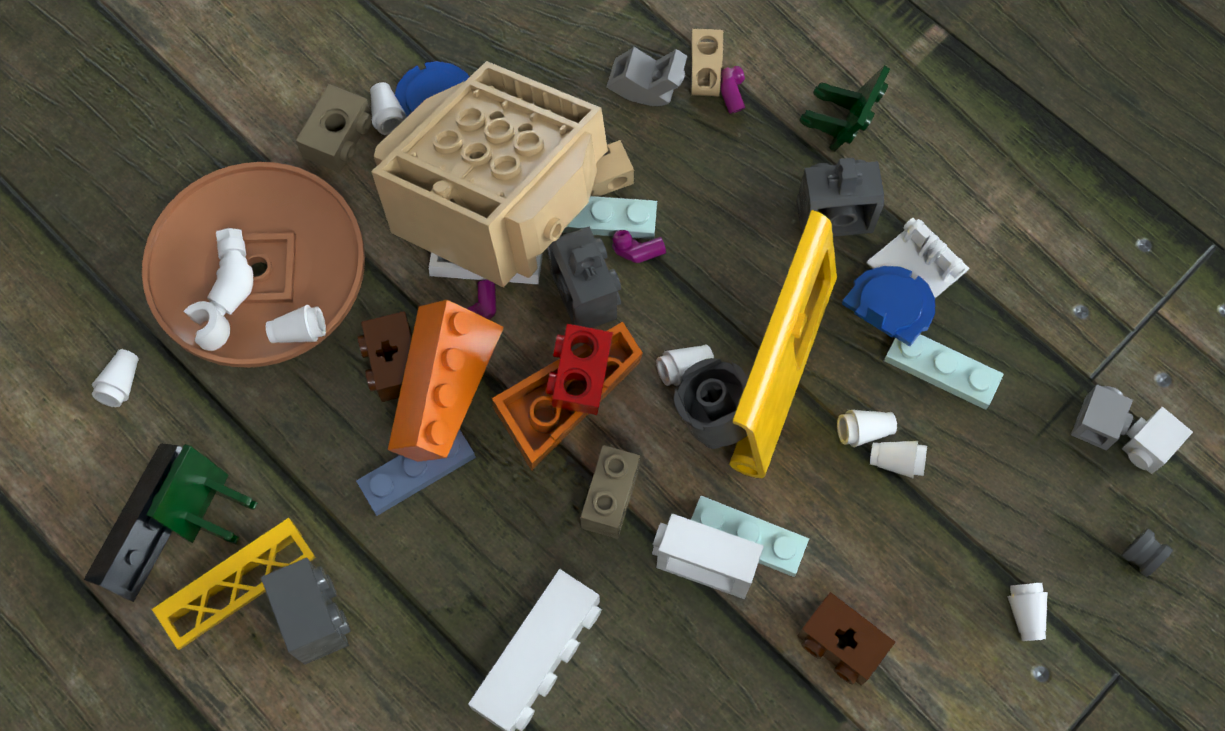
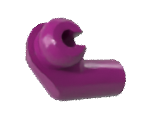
M734 66L731 69L726 67L721 71L720 91L729 114L737 113L746 108L737 86L745 80L744 72L739 66Z
M619 230L612 237L614 252L634 263H641L666 254V248L661 237L639 243L632 239V236L626 230Z
M482 280L477 283L478 302L468 307V310L490 320L496 314L495 283L489 280Z

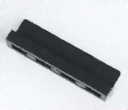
M163 443L158 446L84 578L85 581L98 585L129 601H135L172 533L171 530L146 514L152 505L153 498L167 478L174 460L179 456L182 447Z

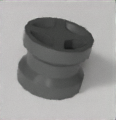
M1147 528L1125 549L1121 556L1127 561H1134L1139 566V572L1143 576L1148 577L1170 556L1173 549L1167 544H1160L1155 539V533Z

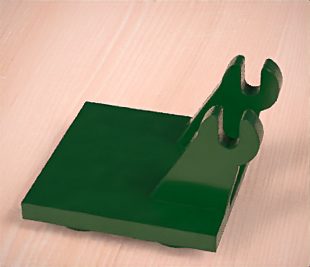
M884 65L857 92L820 82L818 87H815L813 94L823 101H830L848 109L847 118L842 120L806 110L802 114L800 122L806 127L816 128L833 136L834 138L829 149L834 152L845 142L850 144L859 129L865 131L875 115L871 111L874 102L878 103L888 88V84L884 81L890 68Z
M185 444L179 456L174 460L161 489L153 498L152 505L146 515L190 543L194 542L199 531L202 530L236 545L240 537L202 519L215 494L251 510H254L258 503L253 501L252 498L224 486L229 475L192 446Z

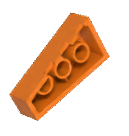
M449 300L419 306L389 441V451L417 462L447 458L503 331V326Z
M623 322L607 330L613 332L600 402L640 363L643 354ZM583 344L572 351L579 358H586L593 353L587 344ZM560 359L492 398L493 409L531 471L588 415V413L552 407L553 395L546 394L549 373L550 371L558 372ZM570 380L564 385L565 391L573 396L581 395L586 390L584 384L579 380Z

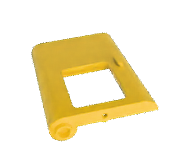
M811 210L733 418V424L745 429L747 436L737 442L729 465L734 470L754 478H764L837 279L832 224L825 215Z

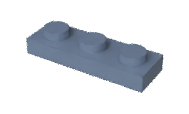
M459 429L447 458L417 462L399 455L356 480L376 516L473 460L476 456Z

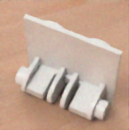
M914 218L904 225V231L866 262L872 269L880 266H898L911 270L912 275L910 277L914 280L918 275L929 284L935 298L970 269L922 220H915Z

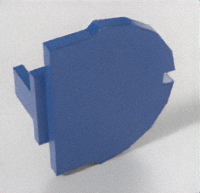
M439 61L424 63L426 69L420 70L416 66L403 76L397 84L395 96L405 111L407 118L424 100L466 81L469 78L468 74L454 64Z
M880 266L864 272L854 281V287L842 301V305L855 312V315L890 337L897 338L909 347L922 331L929 329L935 316V297L929 284L919 275L914 280L910 277L912 275L911 270L898 266Z

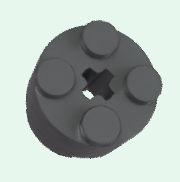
M716 358L705 359L689 367L681 376L682 382L678 390L675 389L674 403L691 434L699 442L711 449L729 446L741 441L747 436V432L742 427L733 424V418L748 381L745 372L733 362L730 364Z

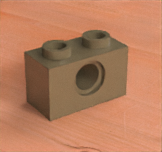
M328 84L296 139L302 157L340 173L345 163H349L353 159L356 152V144L361 135L366 134L371 127L372 115L367 99ZM343 127V129L338 132H332V130H334L335 128Z
M605 445L602 446L580 517L581 529L615 539L619 538L638 475L640 455Z

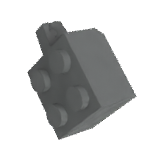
M854 158L839 159L837 165L830 166L827 163H819L810 168H805L796 200L801 234L804 232L811 210L825 215L830 220L833 237L873 233L884 206V191L878 161L866 162L864 160H855Z
M589 226L561 236L556 241H553L548 246L550 272L572 325L594 328L616 320L617 305L621 304L618 293L621 290V284L614 269L608 270L604 259L608 258L601 237L594 238Z

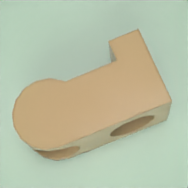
M692 29L691 95L719 97L723 61V30ZM703 39H711V40H713L714 42H700V41L703 40Z
M621 140L608 144L607 155L602 156L596 163L597 173L590 196L599 197L634 184V169Z

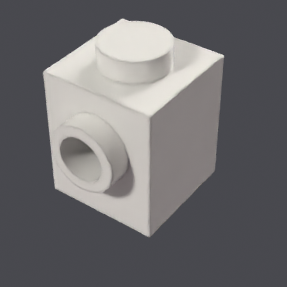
M1161 407L1147 421L1141 417L1126 432V435L1131 439L1122 450L1128 454L1129 459L1134 465L1153 474L1171 458L1193 432L1164 407Z

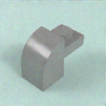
M633 47L615 58L606 88L632 102L649 106L667 105L671 101L673 90L678 88L684 80V66L687 55L676 49L655 60Z

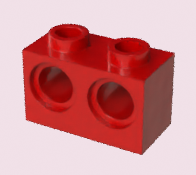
M567 324L565 335L557 334L553 357L560 358L558 372L550 371L546 394L553 395L552 407L597 415L613 332ZM585 343L590 346L593 353L586 358H579L572 353L571 348L575 344ZM570 380H579L584 384L586 390L581 395L573 396L565 391L564 385Z

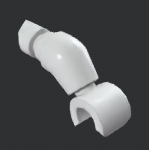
M227 228L216 231L220 268L216 272L217 280L207 297L210 303L205 301L196 302L184 310L199 325L209 320L203 329L196 332L195 342L204 350L214 351L226 343L230 335V325L224 315L225 313L231 315L252 291L253 270L245 258V242L242 237V230Z

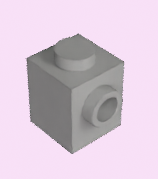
M1096 385L1085 397L1071 435L1104 450L1109 449L1119 439L1120 434L1123 436L1126 434L1132 423L1133 415L1128 412L1133 400L1123 396L1122 392L1114 387Z

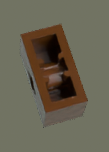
M405 311L361 322L364 335L358 336V343L362 357H369L372 368L365 370L370 392L377 390L382 402L397 399L400 395L412 340V332ZM393 353V361L386 362L387 355Z
M831 592L798 634V637L803 640L801 643L802 647L817 659H821L822 656L835 665L833 670L840 678L852 685L856 681L861 686L870 678L895 644L893 639ZM846 635L850 640L848 641V646L842 650L837 644L839 638Z

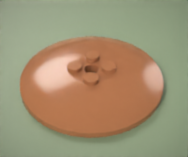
M274 162L242 163L228 166L203 176L182 190L162 211L153 225L144 249L142 261L143 289L150 310L161 328L186 351L206 361L224 366L246 368L268 366L284 362L307 352L321 343L341 324L352 308L361 288L365 268V248L362 233L350 206L326 181L306 170L287 164ZM227 228L242 230V237L246 248L245 258L248 265L252 266L255 263L262 262L267 264V269L264 274L256 277L253 276L252 291L231 315L225 313L224 317L230 325V335L226 343L214 351L204 350L195 342L196 332L203 329L209 320L199 325L184 310L196 302L205 301L210 303L207 297L217 280L216 272L220 268L216 231ZM305 305H309L311 308L318 306L321 309L325 320L326 334L325 336L318 337L316 342H278L272 344L269 341L266 333V322Z

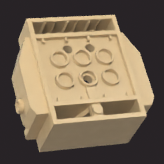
M486 61L466 81L424 100L376 146L374 159L377 167L371 172L391 233L503 288L516 273L530 278L538 269L536 256L542 254L553 241H556L568 224L589 203L597 173L596 163L608 151L602 108Z

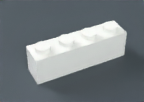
M559 569L468 703L470 708L503 731H515L516 728L523 731L534 715L535 710L530 707L537 696L540 694L545 697L554 685L558 676L553 674L561 660L568 663L580 644V642L575 640L583 627L590 629L600 615L602 609L597 607L600 603L599 594Z

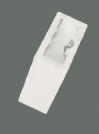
M671 514L668 525L664 523L659 525L653 543L652 554L658 556L656 566L658 569L745 599L764 546Z

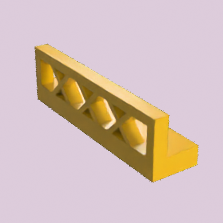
M287 518L152 609L178 650L266 592L263 582L256 587L242 585V576L260 564L267 565L265 575L271 573L273 567L283 568L290 565L276 562V553L295 541L303 555L290 564L304 558H308L310 561L316 558L290 518ZM226 587L233 588L230 603L222 610L206 608L209 598ZM239 590L248 591L238 598ZM192 610L198 611L195 628L181 637L173 623ZM205 613L214 614L203 622Z

